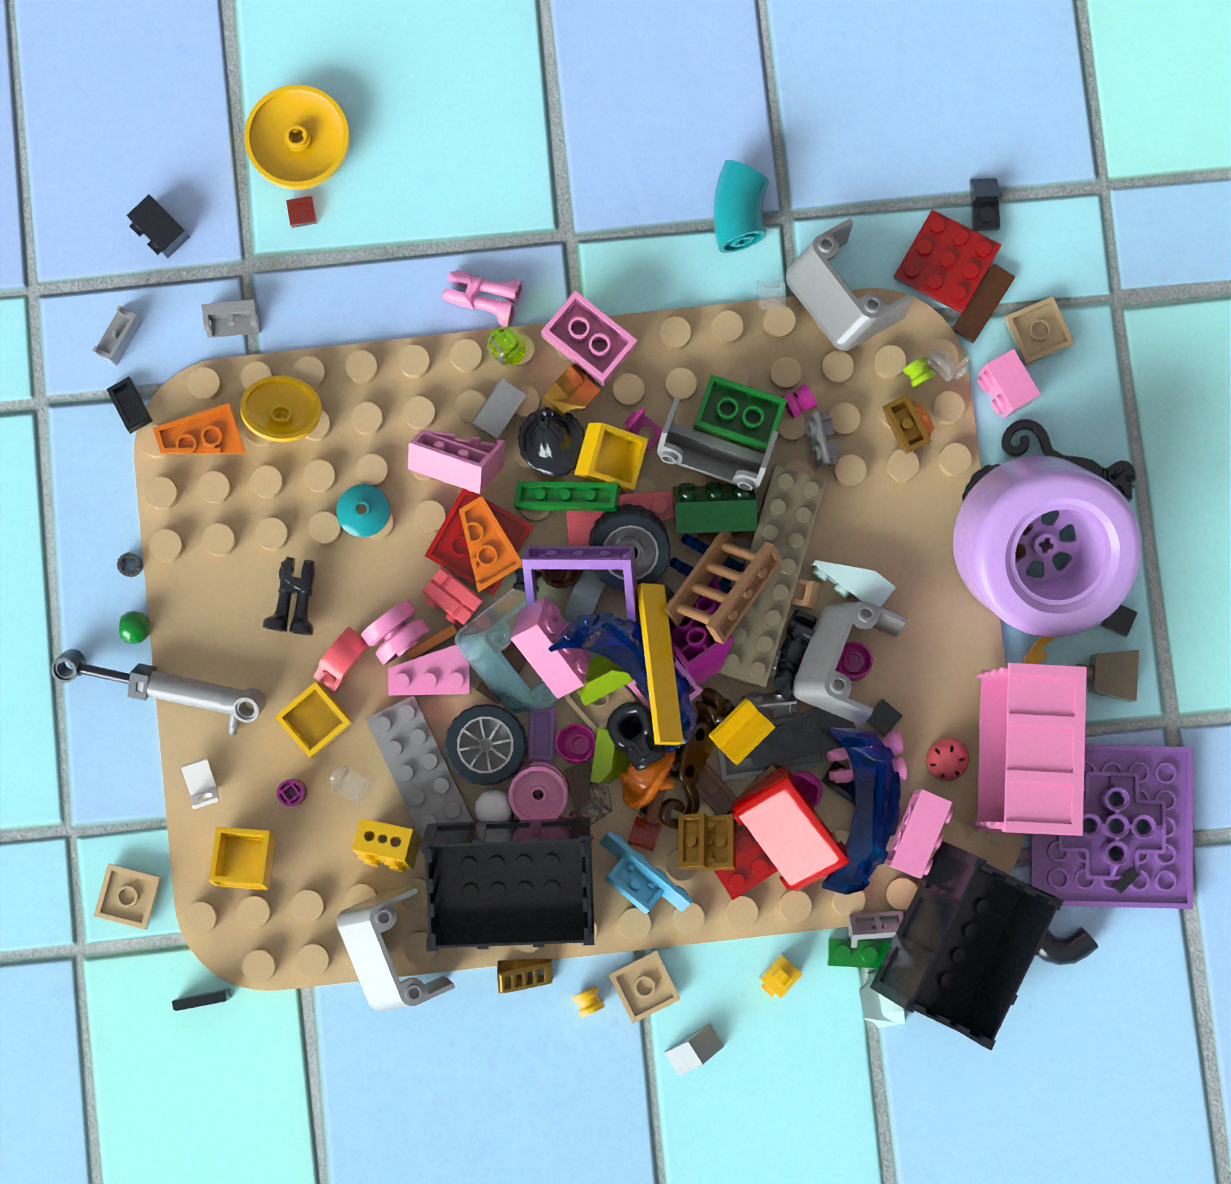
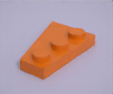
M230 403L153 427L162 454H247Z
M483 496L459 509L478 592L523 566L521 558Z

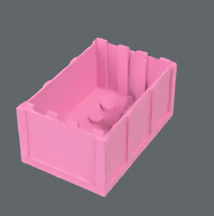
M1007 663L1006 667L994 670L983 669L980 670V674L976 675V679L981 681L976 822L972 821V826H976V831L1083 836L1087 667Z

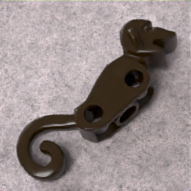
M705 687L701 692L703 702H695L699 716L681 720L682 728L686 723H689L691 726L689 733L683 735V743L673 745V749L676 750L675 760L679 759L680 765L677 771H673L671 768L670 778L682 783L687 797V808L684 814H697L699 811L700 797L694 782L698 780L701 768L715 747V743L711 740L709 734L735 709L729 699L723 698L721 694L710 687ZM675 798L666 799L662 802L659 820L667 827L678 829V818H672L671 811L675 809L682 813L685 810V805L682 801Z

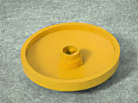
M288 85L269 92L256 103L246 121L244 142L248 157L261 176L279 187L301 190L318 186L337 173L348 154L350 132L342 109L332 97L311 86Z

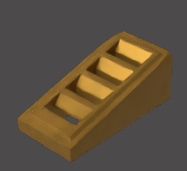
M552 959L498 960V993H509L552 984ZM539 969H544V975H539ZM533 971V975L528 976V972Z

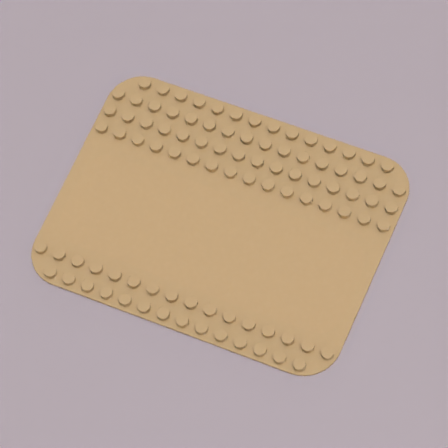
M882 288L851 290L857 299L868 294L877 295L884 300L887 306L908 295L900 291ZM796 296L608 316L637 340V347L604 387L595 381V385L601 391L586 408L568 411L583 426L584 436L588 423H605L625 430L627 418L633 411L638 413L641 408L645 409V416L663 429L675 396L680 397L673 423L693 429L711 374L778 397L787 392L794 393L804 383L811 390L817 403L816 408L810 411H802L801 416L792 419L786 408H784L777 429L779 433L760 486L754 489L757 498L758 518L769 477L775 465L827 481L798 577L821 584L816 608L810 609L790 604L766 687L761 688L719 674H714L699 686L702 690L705 687L715 689L723 698L729 699L735 708L742 702L741 696H747L751 692L767 694L779 690L773 684L776 674L774 664L786 638L791 639V636L786 634V630L794 611H805L814 615L818 620L823 607L829 603L857 602L849 595L847 598L840 595L834 589L836 585L829 579L823 581L813 573L814 568L810 566L812 562L818 560L876 571L896 587L881 608L908 619L897 637L873 627L861 629L852 626L846 643L850 641L863 643L872 653L873 666L865 678L851 682L852 689L848 698L871 708H874L881 699H884L903 715L891 730H898L901 734L903 741L902 754L862 758V762L869 763L900 756L906 764L907 778L904 781H894L887 774L862 777L861 779L879 791L864 813L821 782L834 761H828L829 766L797 770L811 772L820 780L823 796L819 805L814 810L831 833L836 835L837 843L842 841L849 850L851 862L797 892L792 888L790 890L785 888L779 878L782 874L777 871L734 900L731 899L713 870H686L678 868V829H672L662 824L659 816L656 824L649 823L639 815L640 808L630 809L623 802V784L620 782V777L610 784L596 783L604 814L590 818L591 834L595 837L591 842L595 945L584 946L583 943L544 944V947L513 945L489 946L488 949L477 950V947L438 948V951H427L425 853H422L421 842L414 869H405V872L391 870L384 863H380L379 867L363 863L364 860L359 859L358 855L352 850L360 818L413 829L420 837L366 721V718L413 696H390L388 689V668L410 661L411 658L408 653L396 658L387 665H383L376 656V652L386 640L376 646L368 645L361 659L350 669L336 692L322 684L354 723L314 758H309L275 719V716L315 681L320 682L313 677L320 666L318 665L336 639L348 627L361 635L378 618L405 600H409L416 610L414 617L406 625L416 619H423L431 629L419 643L447 626L454 625L444 617L447 614L444 609L439 606L435 610L423 601L426 598V595L422 593L423 589L442 567L481 597L484 603L466 626L461 623L456 626L460 634L425 655L470 640L472 694L414 696L419 703L474 822H480L475 813V802L478 796L489 789H500L509 795V787L513 776L499 784L480 786L479 784L469 783L464 778L462 779L451 768L445 754L446 733L454 718L458 717L462 711L472 706L483 704L497 705L505 708L515 715L523 725L527 742L529 706L556 707L555 739L560 729L572 723L588 726L563 696L558 699L528 660L499 705L476 690L511 637L519 610L527 606L526 592L512 589L513 583L516 582L517 578L515 571L505 576L493 596L485 590L478 592L476 585L424 556L463 488L408 469L409 442L422 429L453 433L455 438L471 440L472 436L480 437V442L496 444L497 439L489 437L472 426L471 422L499 380L503 378L525 393L526 397L498 438V440H505L503 467L483 491L477 494L534 526L518 553L521 560L526 546H569L566 511L517 510L513 506L518 481L595 482L574 475L575 470L571 471L568 475L559 477L544 475L532 469L520 455L518 435L523 420L537 409L548 407L542 402L544 395L570 365L574 364L542 338L541 331L547 323L218 358L194 364L165 382L146 406L153 422L136 431L134 442V466L147 609L151 624L152 664L157 667L158 672L241 690L256 688L266 697L265 708L254 721H239L236 735L228 733L229 714L156 699L174 906L180 931L197 959L218 977L234 985L252 990L280 991L359 982L337 928V917L344 909L406 882L416 887L418 893L393 904L397 913L396 923L392 928L381 933L398 977L497 966L498 960H557L848 927L849 914L903 910L904 915L925 874H923L921 879L885 865L884 862L914 789H923L952 802L950 807L954 809L952 817L948 824H943L940 831L943 834L942 841L986 860L987 864L1010 874L1018 860L1025 833L976 831V826H972V821L976 822L981 694V681L976 679V675L980 674V670L983 669L994 670L1006 667L1000 618L978 601L965 586L958 572L953 553V532L958 512L963 503L962 494L972 475L981 469L967 360L957 335L947 321L932 307L912 296L904 319L854 348L843 351L837 349L831 343ZM490 339H492L503 350L502 355L510 362L508 365L504 366L500 364V362H498L493 357V355L490 354L492 352L496 357L499 358V354L497 352L498 349L494 346ZM925 356L928 360V367L934 370L936 375L922 385L913 388L910 377L904 374L903 369ZM283 375L300 379L310 385L320 398L322 406L320 421L310 434L298 440L276 442L264 439L253 433L242 419L240 406L246 389L257 380L269 376ZM908 394L910 400L922 402L935 427L930 435L931 442L908 454L898 444L882 408L884 405ZM230 403L247 454H162L153 427ZM816 411H827L828 416H831L835 434L827 436V441L836 440L840 458H838V464L830 466L827 464L816 469L815 463L811 458L809 436L805 431V417ZM645 426L640 429L639 436L648 438V441L654 438L655 433L651 427ZM659 439L650 451L645 450L635 490H621L620 494L672 491L673 500V486H679L681 483H693L695 486H703L708 482H720L721 485H732V483L678 464L663 462L657 454ZM359 484H367L378 488L386 496L390 507L389 519L384 528L377 534L369 537H357L349 534L340 525L336 513L337 503L341 495L350 487ZM360 505L357 508L359 514H364L367 510L365 505ZM674 517L662 521L668 534L671 557L666 572L662 574L657 582L653 583L665 586L667 605L708 549L696 546L698 533L676 534ZM730 554L722 565L741 572L745 559ZM287 556L295 558L293 577L301 578L304 560H313L315 563L312 597L309 596L308 621L313 625V635H300L289 632L294 616L297 593L291 596L288 631L280 632L263 628L264 619L275 613L280 586L279 569L281 562ZM586 569L590 572L595 573L593 569ZM716 575L720 591L728 594L736 582ZM541 576L537 580L539 592L537 593L538 600L546 596L551 603L558 607L563 618L576 583L567 588L558 589L546 584ZM605 584L589 625H628L625 592L613 589L608 584ZM563 618L567 624H570V625H579V624H577V623H574V622H572V621H569V620ZM642 629L640 631L638 644L642 639ZM585 644L591 652V660L601 654H605L615 662L623 663L631 679L646 667L645 655L642 657L637 655L632 664L606 649L607 645L632 657L638 644L627 646L620 644ZM626 684L625 687L637 699L635 702L642 703L641 700L636 696V694ZM701 693L680 710L681 720L699 716L695 702H703ZM796 698L797 714H792V717L798 716L815 706ZM245 702L249 708L254 709L251 703ZM772 709L767 710L768 720L780 719L772 717ZM868 722L864 726L854 723L864 741L861 743V746L879 742L885 737ZM686 723L683 726V735H687L691 729L689 723ZM945 737L961 741L969 752L967 770L962 776L952 781L937 779L931 774L926 765V754L929 748L936 741ZM527 743V753H526V756H525V758H524V762H523L522 765L527 764V763H529V762H531V761H543V760H528V743ZM715 744L706 762L722 780L718 748ZM556 746L554 761H547L556 765L564 773L565 778L564 769L580 765L565 761L557 753ZM951 746L950 751H953L954 746ZM593 756L591 759H589V760H587L586 762H584V763L590 762L591 767H592V766H593L594 756ZM207 758L218 789L220 801L193 809L191 795L181 766ZM849 759L837 761L844 767L850 768ZM673 766L672 770L677 771V769ZM757 776L724 780L723 782L738 797ZM298 779L306 785L307 796L301 804L285 806L279 801L277 789L286 780ZM674 780V788L666 790L663 802L666 799L675 798L684 803L685 810L682 813L675 809L671 811V817L678 818L679 815H683L686 811L687 797L682 783ZM568 785V800L564 811L559 817L577 818ZM539 789L534 791L535 796H538L540 793L543 794ZM700 797L698 813H705L707 816L716 815ZM514 815V817H513L512 820H521V819L518 818L516 815ZM737 823V832L746 827L745 824L740 826ZM216 827L268 830L276 836L269 890L215 886L209 881ZM608 831L620 835L630 848L642 853L647 862L653 867L662 870L671 882L676 886L684 888L693 901L684 911H680L661 895L650 911L645 914L604 880L618 863L619 859L599 842ZM379 837L380 843L383 844L387 841V837ZM393 838L391 841L393 847H398L401 844V840ZM933 849L930 859L933 858L936 849Z

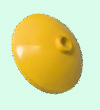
M283 375L265 377L251 384L244 392L240 406L241 416L246 426L256 435L276 442L294 441L310 434L317 427L322 410L320 398L310 385L300 379Z

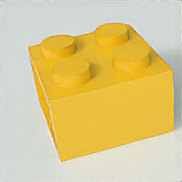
M588 423L574 475L595 482L619 483L621 490H635L648 438L605 423Z
M316 681L275 716V719L309 758H314L354 723L324 686Z
M360 818L352 850L358 855L359 859L364 860L363 863L379 867L380 863H384L391 870L405 872V869H414L421 838L413 829ZM385 836L387 841L382 844L379 842V837ZM393 838L401 840V844L398 847L391 845Z
M216 827L209 881L215 886L269 890L276 836L268 830Z

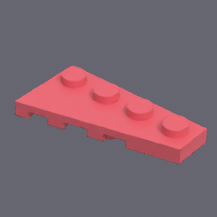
M672 491L620 494L619 506L625 504L643 506L645 509L653 511L661 521L674 517ZM566 511L569 546L589 545V534L594 526V522L605 511Z

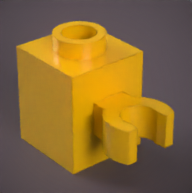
M780 954L759 977L764 982L760 987L771 997L777 994L782 998L803 974Z

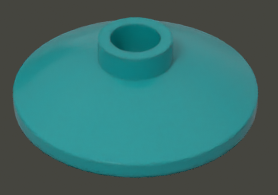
M359 484L350 487L341 495L337 503L336 513L340 525L349 534L357 537H369L377 534L384 528L389 519L390 507L386 496L378 488L367 484ZM360 505H365L367 507V510L364 514H359L357 512V508Z

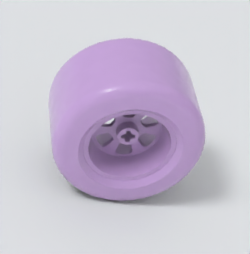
M1027 456L1008 461L994 468L983 476L970 490L960 507L955 521L953 553L958 572L965 586L978 601L1004 622L1028 634L1042 637H1064L1093 628L1108 618L1123 603L1131 591L1140 569L1142 536L1137 517L1131 505L1111 483L1065 459L1052 456ZM1057 510L1058 515L1051 525L1041 523L1042 514ZM1031 523V528L1029 529V531L1026 534H1022L1026 527ZM1068 524H1072L1075 531V539L1069 542H1062L1059 537V531ZM1017 544H1023L1025 554L1015 561ZM1059 551L1069 554L1070 556L1067 561L1057 570L1052 562V558ZM1033 560L1042 562L1043 574L1040 577L1026 575V570Z

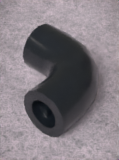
M1082 927L1067 938H1058L1047 929L1040 944L1042 947L1038 957L1043 961L1056 965L1075 964L1091 955L1099 946Z

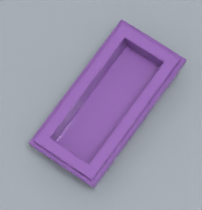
M529 706L528 760L554 761L556 707Z

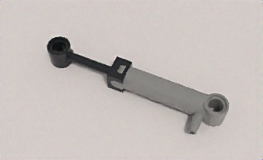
M76 649L64 651L51 666V673L54 678L62 683L71 682L77 676L84 674L129 684L127 697L144 701L151 697L229 714L228 733L230 735L237 734L239 721H254L266 705L265 695L256 688L241 690L158 672L157 667L138 663L129 674L88 665L84 655ZM65 662L69 663L72 669L68 668ZM245 702L251 703L254 709L249 708Z

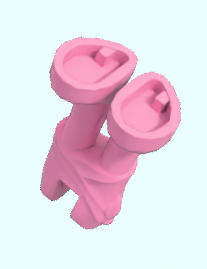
M456 270L448 273L447 280L449 282L467 288L465 293L446 288L443 291L442 299L454 305L467 307L472 310L477 308L491 312L497 316L501 326L510 328L515 314L514 303H518L522 292L523 282L521 280L512 279L503 283L484 280V278L472 276V274L466 271ZM482 291L503 297L508 301L478 296V294Z
M898 730L887 733L883 740L862 746L859 743L827 751V761L849 759L850 768H839L829 771V779L836 783H848L855 778L887 774L894 781L906 780V764L900 756L869 763L862 762V758L902 754L903 741Z

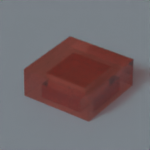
M312 196L286 200L291 228L317 224Z
M636 816L628 844L654 852L662 824L649 823L645 819Z

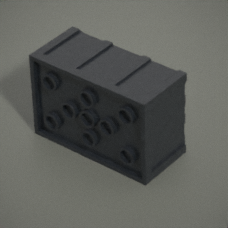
M590 818L427 824L421 842L422 853H425L427 951H438V948L477 947V950L488 949L489 946L513 945L544 947V944L583 943V946L595 945Z
M941 841L939 848L932 858L931 869L927 875H924L869 988L911 1013L916 1011L992 1051L996 1043L994 1039L1010 1006L1014 1005L1018 997L1016 994L1034 956H1038L1042 947L1040 944L1056 911L1060 910L1064 900L1010 876L987 864L986 860Z

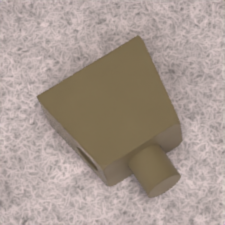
M1139 650L1094 654L1090 656V665L1076 664V666L1087 667L1086 681H1089V693L1125 702L1137 701Z

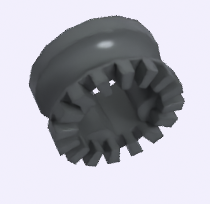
M129 552L121 555L116 564L119 572L126 577H136L143 569L141 558ZM135 559V570L128 569L125 571V560L132 561Z

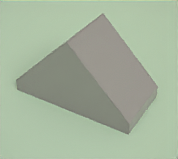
M708 1023L664 1053L677 1074L681 1076L706 1063L724 1045L710 1023Z

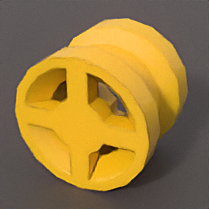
M597 986L572 996L574 1002L578 1003L580 1007V1017L605 1007L604 1002L599 1000L597 995L599 992Z

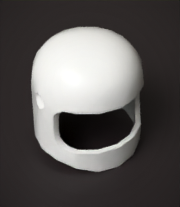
M500 789L484 791L475 802V813L480 822L511 821L515 815L509 804V795Z

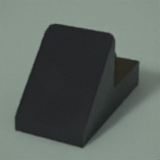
M970 179L972 229L974 231L999 230V201L1002 198V193L997 179Z

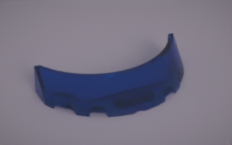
M609 612L590 615L582 614L574 618L547 648L550 652L565 648L585 649L608 658L625 670L636 681L650 701L641 625L630 619L624 621L614 617V613ZM675 665L683 743L679 745H664L665 751L668 753L673 752L688 742L697 724L696 712H692L688 694L691 688L686 676L681 677Z
M830 727V733L843 745L852 765L855 780V809L851 830L845 845L849 850L851 862L829 874L822 882V888L849 895L863 891L870 884L868 879L878 865L884 864L889 854L886 847L890 836L896 834L900 814L899 772L894 771L892 763L894 755L891 748L884 745L877 732L871 729Z

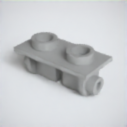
M816 411L805 417V431L809 436L810 453L815 463V468L818 469L827 464L828 466L838 464L840 455L836 440L827 441V436L835 435L831 416H828L827 411Z
M776 690L774 693L767 694L751 692L747 696H741V701L746 698L750 700L755 708L767 719V710L772 709L773 718L792 717V714H797V700L792 691L790 698L785 701L781 695L782 690Z

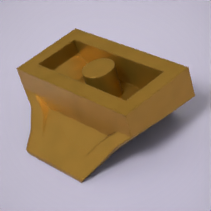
M574 363L553 383L544 395L542 402L563 417L569 410L586 408L601 390L595 385V381Z
M908 394L882 407L898 444L906 454L931 442L930 435L935 427L922 402L912 401Z

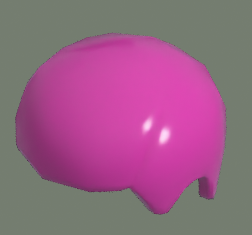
M847 642L835 671L846 675L851 682L865 678L873 666V657L870 649L860 642Z
M572 723L558 731L555 746L557 753L565 761L572 764H580L594 756L596 736L588 726Z
M808 771L792 773V779L797 786H800L803 795L813 808L817 807L823 796L820 780Z

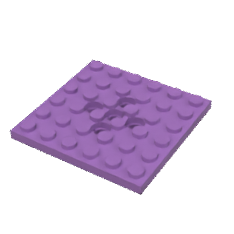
M1085 745L1083 821L1086 818L1091 819L1093 828L1088 833L1083 830V836L1030 834V885L1064 900L1062 906L1193 909V747ZM1114 791L1120 797V801L1115 807L1109 802V796ZM1114 818L1120 824V828L1116 833H1112L1109 829V823ZM1140 819L1144 820L1147 826L1146 831L1142 834L1136 830V823ZM1117 846L1120 855L1118 859L1113 861L1109 857V850L1111 847ZM1132 867L1140 876L1119 894L1111 885Z

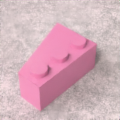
M467 640L388 668L389 695L472 694L471 641Z

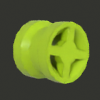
M925 356L903 369L904 374L910 377L913 388L922 385L936 375L935 371L928 367V360Z

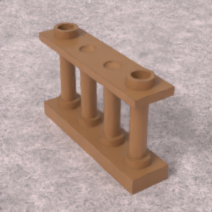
M720 532L679 590L670 599L664 610L676 626H679L685 616L707 624L706 627L714 640L724 644L783 560L774 544L765 542L761 549L756 552L737 545L730 532ZM730 554L751 561L743 573L722 565ZM715 574L736 582L728 594L707 586ZM700 595L722 603L713 615L692 607Z

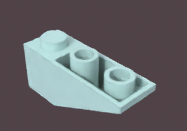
M818 560L813 561L810 565L814 568L813 573L823 581L829 579L836 585L834 589L845 598L849 595L857 602H868L881 607L896 588L873 570Z

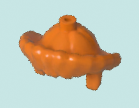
M664 745V757L650 764L645 769L636 770L630 762L626 773L620 774V782L623 784V802L630 809L642 808L650 804L659 790L674 788V780L666 777L673 767V762L676 758V750L673 749V745Z

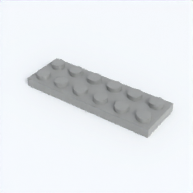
M414 695L366 718L421 839H423L427 824L474 822Z

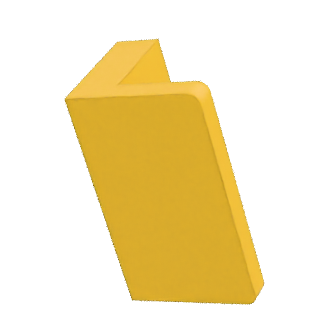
M746 698L709 734V737L731 761L738 765L775 727Z

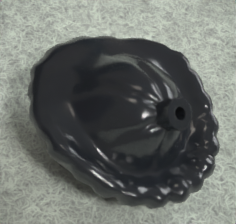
M550 407L537 409L535 412L530 413L523 420V424L519 428L518 447L522 459L532 469L544 475L552 477L568 475L576 469L585 437L583 426L580 425L579 421L571 413L567 412L561 417Z

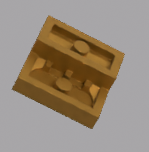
M705 813L679 815L678 868L686 870H736L737 821L733 815L707 816Z

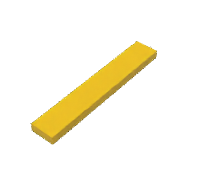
M641 583L637 585V595L655 744L679 745L683 743L669 619L664 610L667 606L665 586Z

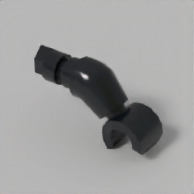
M795 610L792 614L786 630V634L791 636V639L786 638L774 664L776 674L773 684L777 689L782 690L781 695L784 701L788 700L791 696L794 676L799 669L806 648L803 642L808 644L814 633L813 628L817 620L814 615L802 610Z

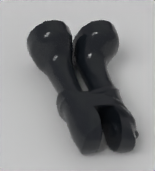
M287 556L281 562L279 569L280 586L274 615L264 619L263 628L280 632L288 631L291 596L297 593L294 616L289 632L300 635H313V625L308 621L309 596L312 597L315 563L313 560H304L301 578L293 577L295 558Z

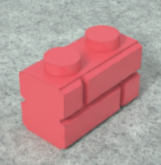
M442 567L422 591L426 595L423 601L435 610L439 606L447 612L444 617L455 626H458L459 623L466 626L484 603L481 597Z

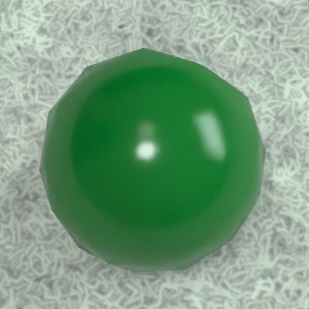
M129 611L121 616L119 635L124 642L139 644L147 639L151 631V624L147 616L138 611Z

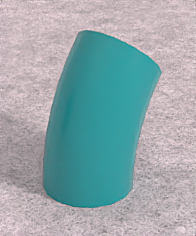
M725 160L719 174L713 205L715 237L719 251L722 253L737 252L749 248L763 240L766 236L763 222V200L769 180L757 170L734 160Z

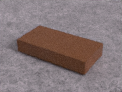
M451 624L410 648L407 653L411 660L419 658L460 633L456 626Z

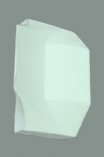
M877 972L867 973V981L859 989L864 1019L874 1022L878 1028L904 1024V1009L869 988Z

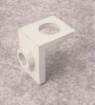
M207 758L181 766L191 795L193 809L220 801L218 789Z

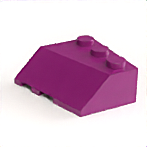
M715 574L707 586L720 591ZM700 595L692 607L713 615L722 603ZM668 616L672 652L699 686L721 670L733 642V636L731 634L727 641L721 644L714 640L706 627L707 624L685 616L679 626H676Z

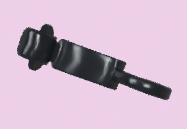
M1030 419L1015 421L1005 430L1001 446L1008 456L1017 458L1027 452L1030 445L1028 436H1021L1020 445L1016 447L1011 444V439L1018 431L1028 430L1037 437L1044 456L1057 457L1075 463L1111 483L1122 493L1128 502H1131L1133 499L1132 493L1135 485L1132 483L1135 482L1137 477L1134 466L1128 461L1120 460L1108 468H1103L1092 459L1063 455L1053 450L1049 436L1042 425Z

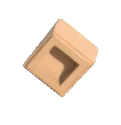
M798 578L791 604L815 609L821 584L813 580Z

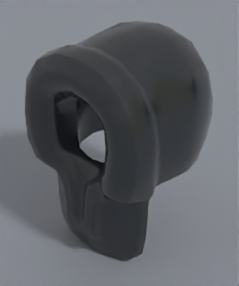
M626 702L612 711L607 723L609 736L615 746L627 755L636 770H643L664 757V745L655 744L652 715L646 705L640 702Z

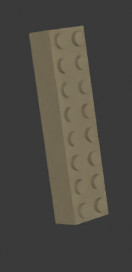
M777 465L772 469L757 518V531H753L748 549L758 552L765 542H769L775 545L783 561L732 632L733 642L721 670L716 674L761 688L766 687L827 481ZM745 559L741 571L742 573L746 570L751 561Z

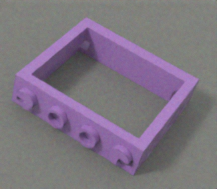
M526 546L522 565L527 606L538 600L534 569H623L628 625L571 626L574 628L576 636L582 644H620L624 646L638 644L641 626L634 546Z

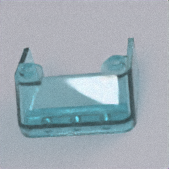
M514 588L460 629L455 636V645L504 708L513 714L549 708L566 695L557 699L544 681L539 682L530 689L501 653L512 641L510 639L512 630L506 621L527 606Z

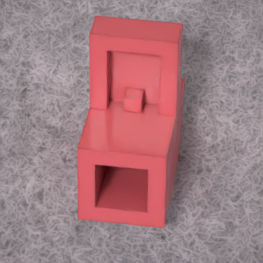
M348 627L323 656L318 664L320 666L313 677L333 692H336L350 669L361 659L368 644L359 633Z

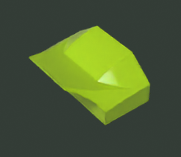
M601 654L590 660L585 684L576 690L584 706L632 682V679L623 663L615 662L605 654Z
M598 728L590 782L610 784L620 777L621 773H626L630 760L624 752L615 746L608 730Z

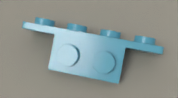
M608 831L599 842L619 859L618 863L604 880L645 914L650 911L661 895L680 911H684L693 901L684 888L676 886L671 882L662 870L653 867L647 862L642 853L630 848L620 835Z

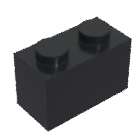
M150 194L126 215L132 222L129 227L139 237L144 234L150 240L147 245L156 255L162 252L169 258L190 238L188 233Z

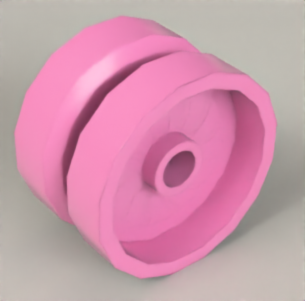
M405 600L390 609L361 634L369 646H376L386 640L376 652V656L383 665H387L407 653L410 648L417 645L431 630L423 619H416L406 625L416 612L409 600Z
M531 761L522 765L517 770L509 787V804L513 813L521 820L557 819L564 811L568 800V782L564 773L556 765L547 761ZM539 789L543 792V794L540 793L538 796L534 795L535 790Z

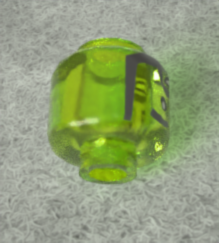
M497 327L490 332L487 350L500 364L504 366L516 365L524 358L526 354V341L512 327Z

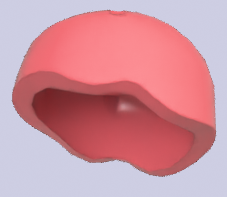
M951 737L941 738L936 741L926 754L928 770L933 776L942 781H952L959 778L965 773L969 764V752L966 746L961 741ZM951 746H954L953 751H950Z

